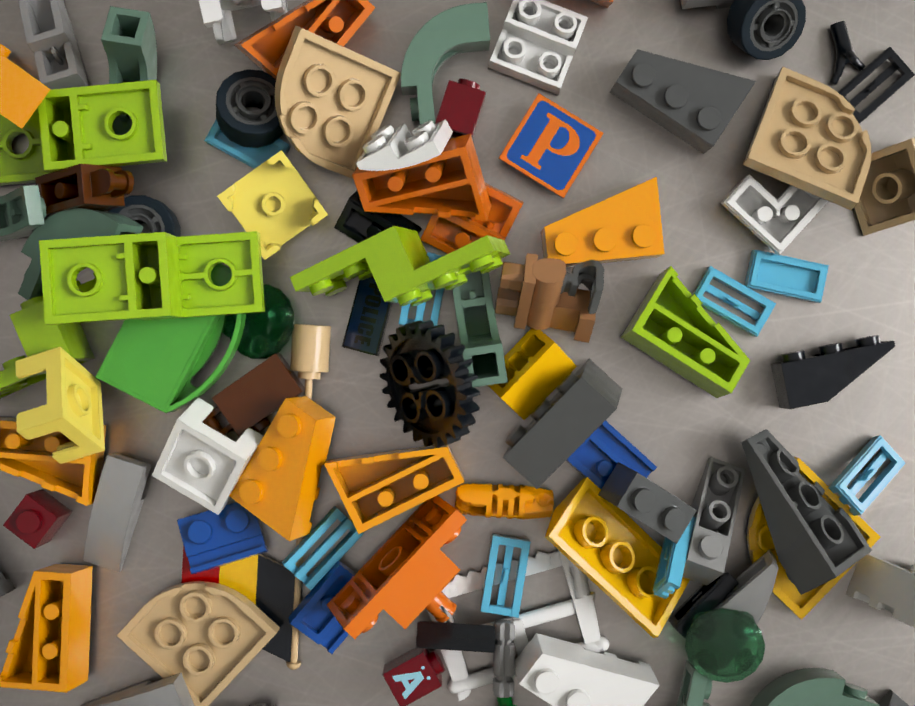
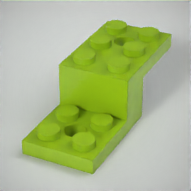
M157 80L51 89L23 129L0 114V186L36 183V177L78 164L116 167L167 162L160 83ZM119 115H129L132 120L131 129L124 135H116L112 128L113 121ZM25 134L28 137L29 146L24 153L15 154L12 150V141L16 136Z
M394 225L291 276L290 279L296 292H311L312 296L325 293L326 296H331L347 288L345 282L356 277L359 280H364L373 276L384 302L399 303L400 306L411 304L413 307L432 299L431 292L444 287L446 290H450L468 281L466 275L480 271L481 274H484L502 266L501 259L510 255L505 240L486 235L430 262L418 232Z
M258 231L180 237L167 232L39 240L45 325L128 319L160 320L265 312L260 233ZM225 263L230 267L232 277L226 285L217 286L211 279V271L217 264ZM90 268L96 275V285L92 290L83 292L77 286L76 279L80 271Z
M93 273L95 279L83 284L76 280L77 286L81 291L88 292L94 288L97 280L95 273ZM43 296L24 301L20 304L22 310L9 315L27 357L61 347L80 364L95 359L81 323L45 325ZM26 355L4 362L2 364L4 370L0 371V399L46 380V371L19 379L16 376L15 361L26 358Z

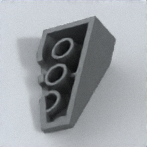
M767 429L742 442L778 559L785 569L787 577L794 583L801 595L838 577L872 551L851 517L842 508L834 510L822 497L825 490L817 481L811 484L799 473L798 461Z

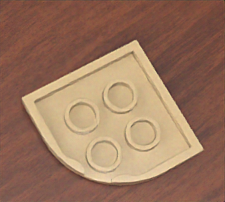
M295 25L282 58L275 83V107L280 126L289 142L304 157L321 167L353 179L352 174L358 167L356 162L364 152L362 147L372 140L371 135L378 131L401 73Z
M782 66L775 79L743 165L852 211L859 202L869 172L872 155L868 131H862L860 124L853 115L855 108L841 94L817 80Z
M192 581L174 585L154 596L116 636L163 679L182 673L194 705L209 706L277 634L280 627L251 600L238 591L218 583Z

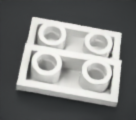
M513 0L488 68L558 95L588 17L546 0Z
M446 119L435 125L432 120L419 125L412 131L413 136L405 123L393 129L391 124L386 125L371 135L372 140L362 147L364 152L357 160L356 165L359 170L387 171L420 164L441 155L453 131Z

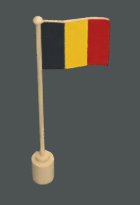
M293 324L290 370L298 371L297 378L305 379L304 396L312 400L313 379H321V372H329L331 326ZM304 536L296 539V546L304 539ZM183 545L181 583L208 581L228 586L246 596L280 627L277 634L262 649L286 660V665L289 669H298L301 665V661L298 660L299 630L289 623L288 617L301 603L302 581L294 576L283 564L262 554L193 575L190 572V564ZM303 556L295 564L298 567L303 564Z

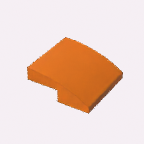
M485 183L491 203L487 221L463 216L442 218L438 217L437 214H432L421 236V241L449 254L486 235L505 240L524 202Z

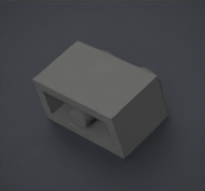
M619 462L598 494L676 544L697 511L646 477Z

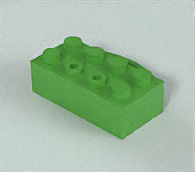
M222 263L217 264L211 271V279L217 286L226 285L232 277L230 267ZM237 314L233 336L224 357L213 373L199 387L194 386L192 380L215 352L224 331L227 315L160 320H124L95 377L164 413L175 412L203 395L225 372L240 344L245 327L246 314Z

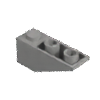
M713 457L708 459L691 505L697 511L693 516L695 520L683 573L684 578L707 586L724 574L746 469Z

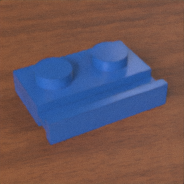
M606 420L566 460L582 476L588 477L600 489H602L618 462L646 478L657 468Z
M237 502L226 505L219 515L208 510L177 520L185 553L190 564V572L193 575L268 552L259 519Z
M338 561L288 617L289 623L317 644L323 645L331 654L349 634L342 628L327 607V604L356 574L341 561Z

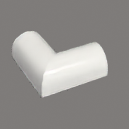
M749 174L728 193L721 204L775 254L779 255L825 206L828 200L792 185H789L776 199Z

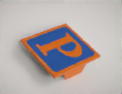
M538 93L498 159L561 198H564L604 133Z

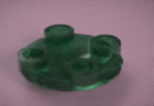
M263 284L265 312L246 313L244 331L237 348L240 354L251 359H267L275 353H279L288 343L294 329V311L289 298L280 289L269 284ZM237 314L226 317L223 333L230 340L233 336Z
M720 608L700 612L693 617L692 625L687 631L685 649L688 660L698 673L713 681L729 683L743 680L756 671L764 657L765 642L761 629L755 623V619L750 613Z

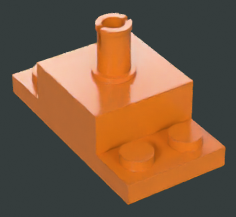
M439 496L425 501L327 604V607L342 628L356 639L361 632L365 633L375 625L379 617L378 614L383 609L404 629L424 609L430 612L437 622L444 623L449 617L439 607L442 605L453 615L457 606L442 590L458 574L460 569L440 548L444 544H448L456 539L461 532V526L467 519L455 507Z

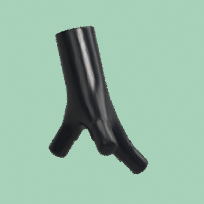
M845 21L836 22L830 26L836 48L835 71L830 80V83L833 85H837L847 63H851L859 71L865 68V65L854 52Z

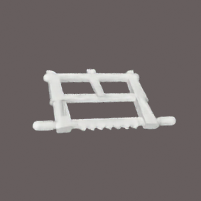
M559 550L552 553L537 551L535 557L528 556L525 576L562 566L571 599L521 613L519 618L507 617L500 619L513 621L515 625L514 643L518 656L529 643L525 628L574 614L577 616L583 637V642L576 644L582 645L583 649L604 654L603 652L609 648V640L606 637L600 636L594 605L596 592H590L587 576ZM512 559L508 581L516 579L518 560ZM496 562L493 586L500 584L502 563ZM483 566L480 573L469 570L467 577L457 574L453 581H450L444 587L442 592L448 598L483 589L487 567ZM441 605L439 608L449 617L444 623H454L452 615ZM428 612L431 621L437 622L435 617L430 612ZM495 621L489 622V623H485V624H482V625H487V626H493V627H494V622H495ZM440 649L451 676V680L447 683V689L452 694L458 693L459 701L467 698L471 693V689L493 683V678L496 677L493 673V667L469 674L462 651Z

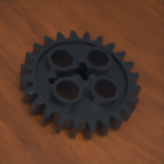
M419 320L396 328V333L388 336L390 344L383 346V350L388 357L380 359V363L386 368V372L380 374V378L387 381V387L382 389V393L389 394L391 397L387 407H395L397 411L394 417L395 422L403 420V432L407 433L413 430V441L416 442L423 439L425 447L434 444L435 448H439L461 440L462 436L470 433L468 426L476 423L471 413L480 409L473 401V397L480 395V391L472 387V381L478 379V375L469 373L468 367L472 364L473 360L463 359L464 344L455 346V334L449 333L445 335L444 325L434 326L432 320L426 322ZM445 378L449 380V383L443 385L433 384L419 389L409 388V385L415 383L423 384Z

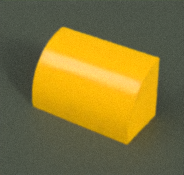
M531 328L504 356L508 382L488 386L519 417L525 420L577 366L544 332Z

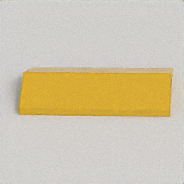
M588 477L583 478L554 509L545 538L650 636L658 638L690 579L682 577L681 587L675 589L673 594L669 593L667 599L654 595L653 587L662 547L623 510L600 497L598 494L601 489Z

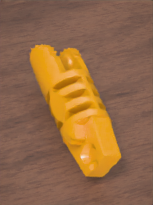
M463 483V485L457 487L455 507L461 514L485 516V518L506 517L507 519L517 518L522 520L552 517L554 495L552 490L536 489L526 485L514 486L513 484H508L506 486L503 484L492 485V483Z

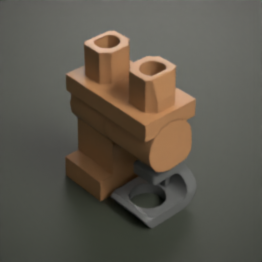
M530 253L526 254L524 265L503 261L495 313L515 316L514 328L525 329L527 325L536 330L554 328L574 332V340L589 343L595 324L596 311L604 287V267L596 260H588L575 265L572 272L568 273L564 261L554 258L538 260V255ZM582 283L589 290L578 289V287Z

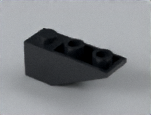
M879 335L855 339L857 346L843 349L842 343L818 347L820 354L805 356L804 350L781 354V362L771 363L779 408L794 409L828 402L895 347V341H880Z

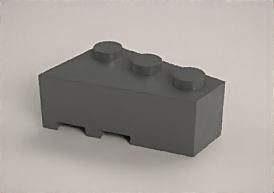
M637 49L610 93L704 154L715 145L756 81Z
M588 359L575 374L571 372L557 387L559 392L550 402L545 399L531 414L533 420L525 429L520 425L505 441L509 447L503 458L536 489L617 409L622 388L591 359Z

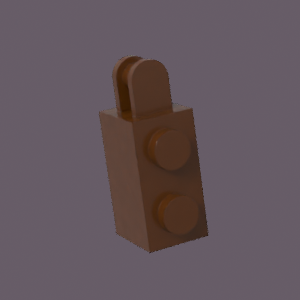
M78 164L35 178L36 185L39 186L40 197L46 203V217L74 208L108 211L124 207V196L130 194L134 188L133 174L130 171L122 170L121 167Z
M275 353L212 397L217 407L213 409L202 423L224 436L232 430L240 436L247 428H251L259 433L271 424L268 417L279 410L285 398L299 397L304 393L305 387L296 374L290 370V366L282 354ZM220 413L229 422V425L224 428L216 419V416Z

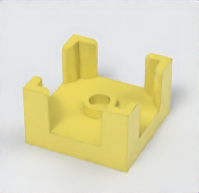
M282 150L217 196L225 208L234 214L246 232L258 231L260 233L261 256L264 260L279 251L283 244L308 226H313L328 216L324 207Z
M61 347L15 361L16 376L19 379L46 371L47 392L46 405L20 412L16 416L17 433L31 440L53 432H61L71 442L61 444L57 447V451L52 452V458L60 464L105 451L101 382Z

